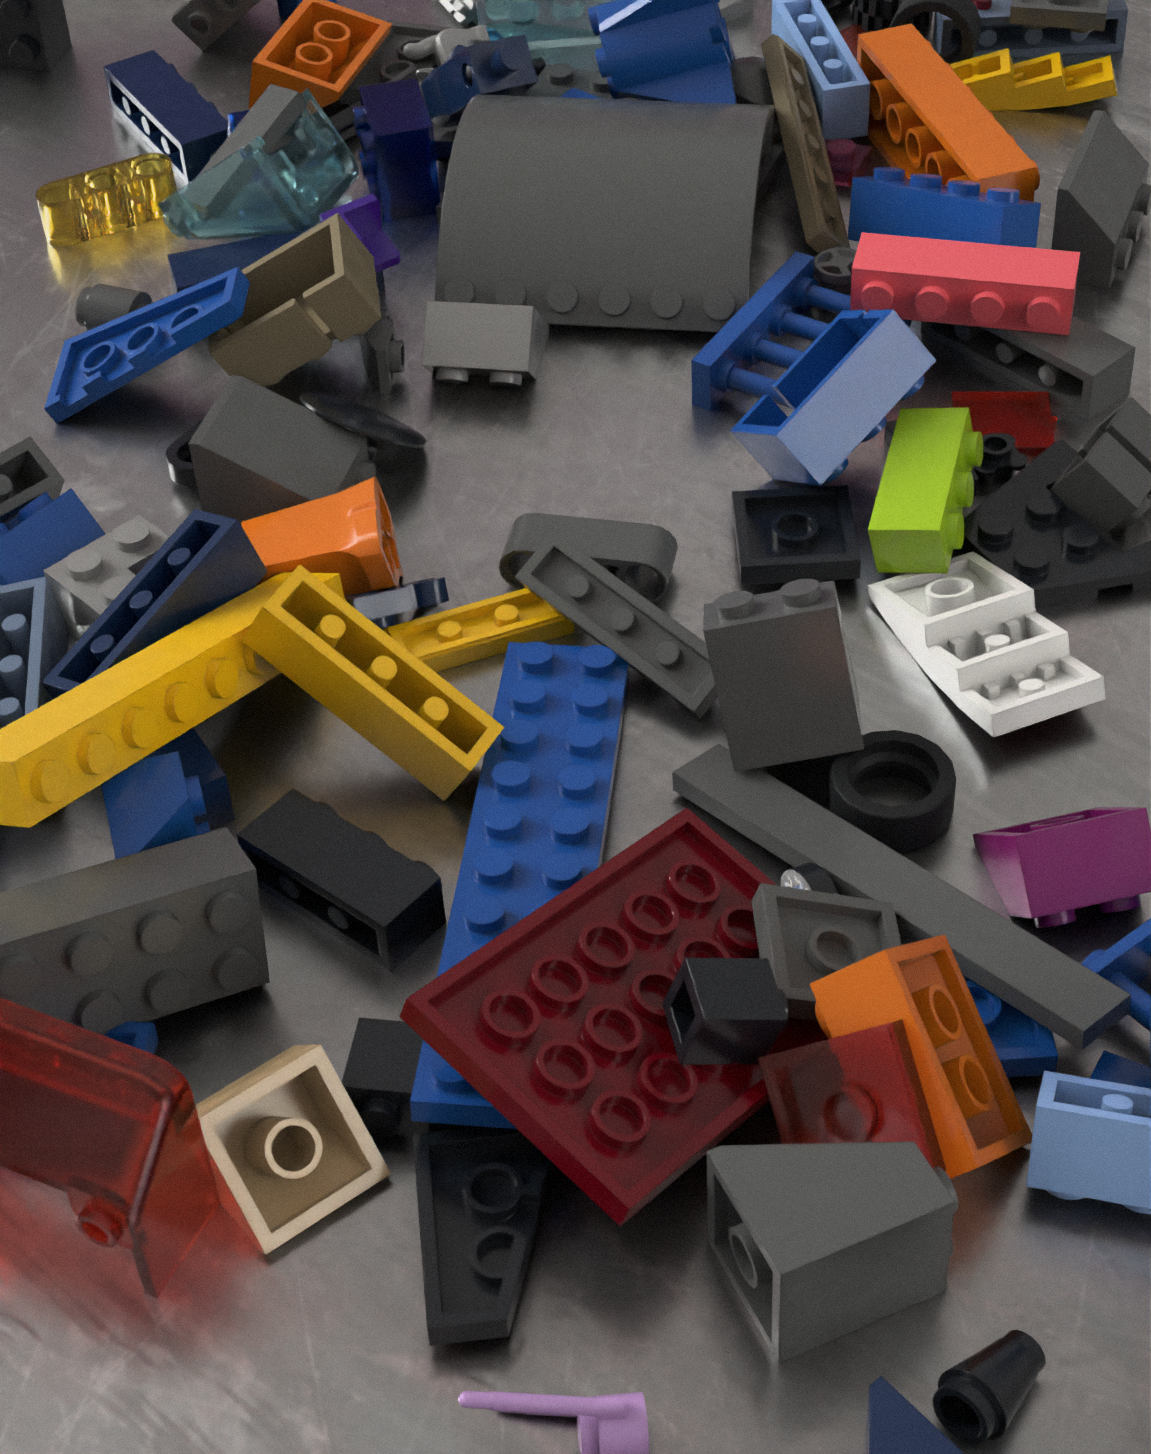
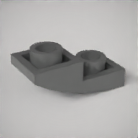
M380 305L381 320L374 323L368 331L359 336L363 363L368 377L380 394H391L395 374L404 372L405 347L403 340H395L393 319H390L389 310L381 309Z

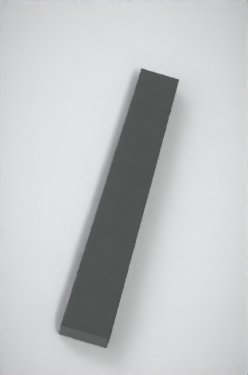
M717 744L672 772L674 791L793 867L807 862L819 865L832 879L838 895L892 902L899 934L911 942L945 934L964 976L1079 1049L1083 1050L1129 1014L1131 994L760 768L734 772L730 750L724 746Z

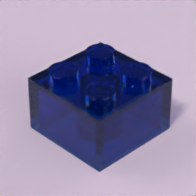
M417 78L359 87L361 106L353 107V118L357 137H360L362 150H358L362 179L366 181L367 194H374L380 201L381 215L384 223L436 215V206L440 202L434 131Z

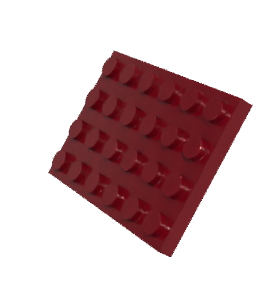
M687 807L406 998L399 1016L620 1227L706 1155L707 1151L713 1149L835 1045L834 1041L828 1038L822 1031L818 1021L788 1017L785 1030L779 1034L763 1064L680 1065L662 1003L685 958H760L751 901L761 883L776 885Z

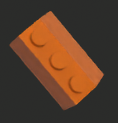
M303 0L252 61L248 109L252 108L270 84L298 91L308 103L307 107L296 121L339 100L389 35L392 23L327 0Z
M945 934L884 949L809 984L816 999L815 1014L817 1021L825 1035L834 1041L846 1070L844 1080L847 1092L856 1107L863 1111L876 1142L914 1141L931 1167H941L950 1179L979 1168L1032 1142L1030 1128Z

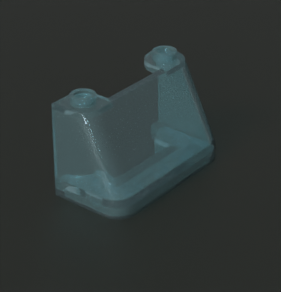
M308 88L300 93L308 103L307 107L269 155L265 154L261 148L265 142L259 134L244 144L239 150L179 190L165 197L158 204L163 211L164 221L173 234L178 237L183 236L191 241L302 233L320 222L319 214L329 211L358 178L359 169L350 149ZM218 149L213 154H211L210 159L214 156Z

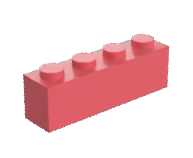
M862 232L852 265L850 310H865L868 312L869 310L894 309L900 318L904 320L1069 336L1076 295L1080 252Z

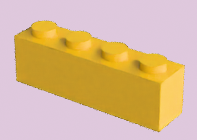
M300 564L262 606L241 640L443 801L449 797L472 771L504 729V726Z

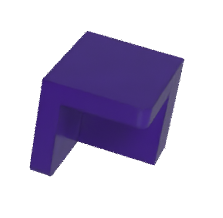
M369 194L319 214L320 223L336 213L342 217L374 257L376 273L400 263L399 250L382 230L380 201L374 194Z

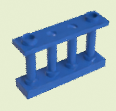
M795 251L691 360L692 405L711 411L727 393L737 390L759 398L763 395H769L775 403L789 407L771 387L777 380L748 370L761 361L788 369L803 351L775 343V341L779 337L785 336L786 333L814 341L829 324L800 314L804 310H809L812 306L839 315L842 310H850L851 296L818 286L817 280L814 279V256ZM902 319L910 328L912 320Z

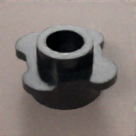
M990 433L982 436V464L980 467H973V470L978 476L979 482L989 485L1004 484L1015 476L1016 471H1021L1027 466L1028 458L1025 454L1018 452L1015 447L1016 440L1012 435Z

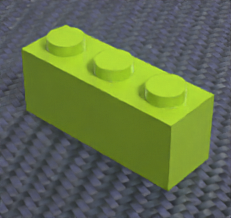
M969 407L900 408L868 527L877 573L948 574L953 549H961L963 546V507H971L973 503L974 479L972 468L980 467L983 459L981 431H973Z

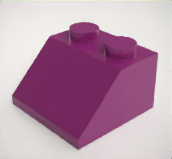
M1095 807L973 834L975 848L1009 915L1034 918L1036 928L1073 922L1077 920L1075 909L1095 904L1099 905L1100 913L1133 909L1141 906L1140 894L1151 892V828L1146 807Z

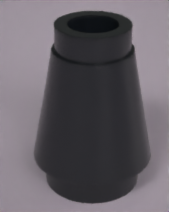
M1011 1330L1004 1337L999 1338L943 1372L938 1380V1390L933 1396V1408L943 1427L952 1436L970 1445H980L985 1440L1000 1438L1005 1433L1035 1382L1038 1373L1045 1367L1046 1358L1042 1348L1027 1333Z

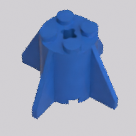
M613 0L588 8L593 33L595 36L600 35L602 48L595 49L597 65L601 77H607L612 98L625 99L631 97L647 101L737 104L731 74L733 69L731 63L737 58L729 39L725 17L722 18L718 5L720 0Z

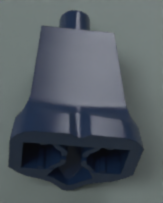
M522 34L467 47L457 45L451 50L446 62L430 71L421 87L431 121L440 127L449 128L459 125L466 105L475 95L522 96L538 82L526 36Z

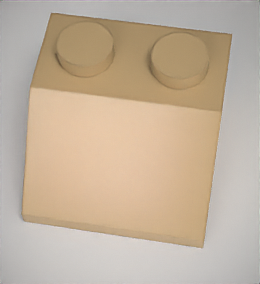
M321 1044L293 1045L170 1120L205 1185L257 1249L265 1255L391 1174Z

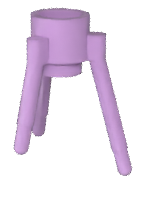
M463 1391L458 1397L459 1404L464 1408L489 1409L503 1413H524L526 1415L577 1417L580 1454H649L648 1421L643 1392L581 1397L498 1391Z

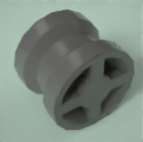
M833 247L817 254L814 259V274L818 278V286L851 296V272L856 250L845 247Z

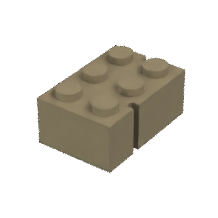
M338 213L241 270L250 281L243 315L230 326L221 328L209 335V354L229 376H243L263 387H270L280 382L286 374L308 361H316L322 358L332 348V341L336 338L343 342L353 335L358 336L365 333L374 323L381 320L374 257Z

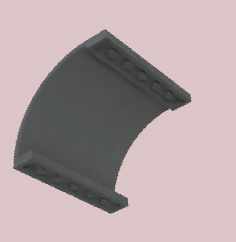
M475 95L468 102L461 116L448 164L439 229L434 301L533 306L549 326L717 334L749 300L751 249L761 158H772L775 124L774 105Z

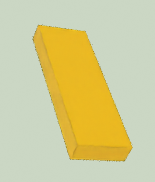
M523 588L383 628V631L433 671L440 672L507 652L509 642H543L574 633V624L527 588Z

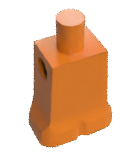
M375 476L338 493L241 522L243 530L268 571L257 585L280 572H293L299 564L310 573H340L344 596L399 586V578L403 577L391 513L378 479Z

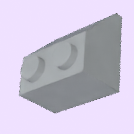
M426 301L421 365L430 373L437 374L436 381L441 383L468 384L469 376L489 377L490 385L521 387L522 379L537 380L549 336V324L533 306Z

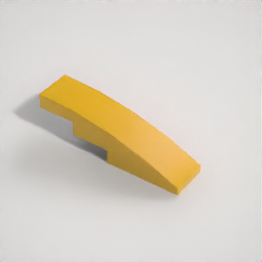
M1009 48L950 64L954 73L966 86L971 88L975 97L990 111H1022L1061 107L1117 96L1111 55L1063 67L1059 51L1013 64Z

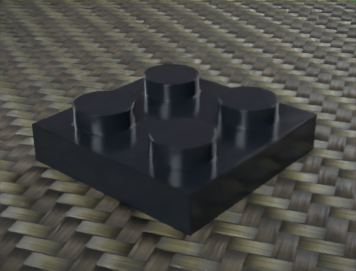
M848 485L732 491V515L741 585L785 583L799 579L833 581L860 578L861 559Z

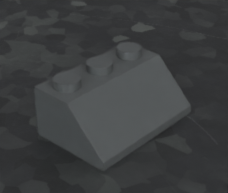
M1100 110L1093 111L1058 187L1051 250L1080 252L1077 283L1110 289L1117 269L1126 270L1130 259L1132 242L1137 243L1140 236L1143 215L1148 216L1150 212L1151 185L1146 184L1149 163L1105 111Z

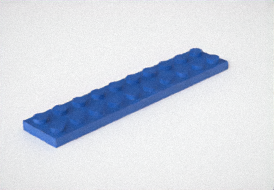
M538 641L508 643L492 717L504 726V729L484 754L437 977L601 866L631 669L629 664L617 656L611 648L603 645H552ZM423 1040L410 1098L412 1121L517 1129Z

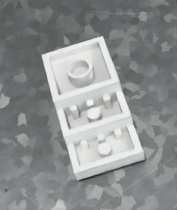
M975 552L951 558L948 574L904 573L867 585L870 599L896 637L928 677L961 711L993 738L1106 699L1104 676L1070 655L1068 632L1036 612L1034 589Z

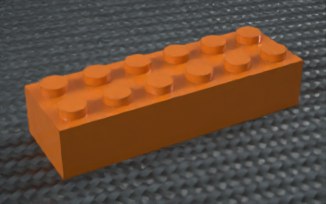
M913 24L858 34L857 62L870 82L867 137L892 168L904 169V178L907 179L911 178V174L942 176V185L948 186L949 181L980 183V192L987 193L988 188L1020 190L1019 199L1034 202V193L1040 184V174L1035 161L1024 153L1015 142L1013 136L1003 129L994 118L992 112L982 105L973 94L971 88L961 81L952 70L950 64L941 58L932 47L930 41L926 40Z

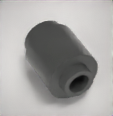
M97 284L94 287H85L80 292L75 307L76 321L80 327L86 328L88 331L153 302L150 295L146 292Z

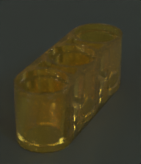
M161 153L138 155L42 185L35 193L45 239L50 245L57 247L76 245L173 214L180 205L171 158Z

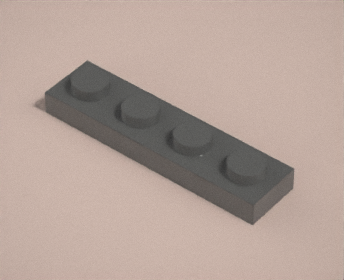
M552 530L515 576L525 588L598 643L611 648L631 668L699 719L718 698L706 642Z

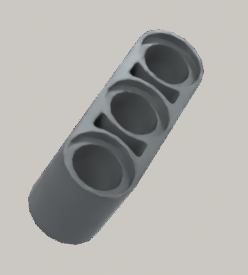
M526 513L514 521L499 562V571L502 578L516 589L525 588L515 576L553 530L652 603L661 599L666 593L678 545L676 539L669 531L652 524Z

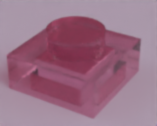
M825 138L824 142L835 185L852 188V177H863L871 164L872 147L855 144L853 141L843 138L834 140Z

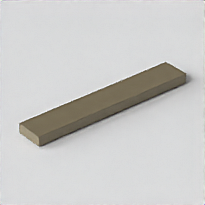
M772 34L761 43V48L806 243L818 253L833 247L850 248L805 60L778 35Z

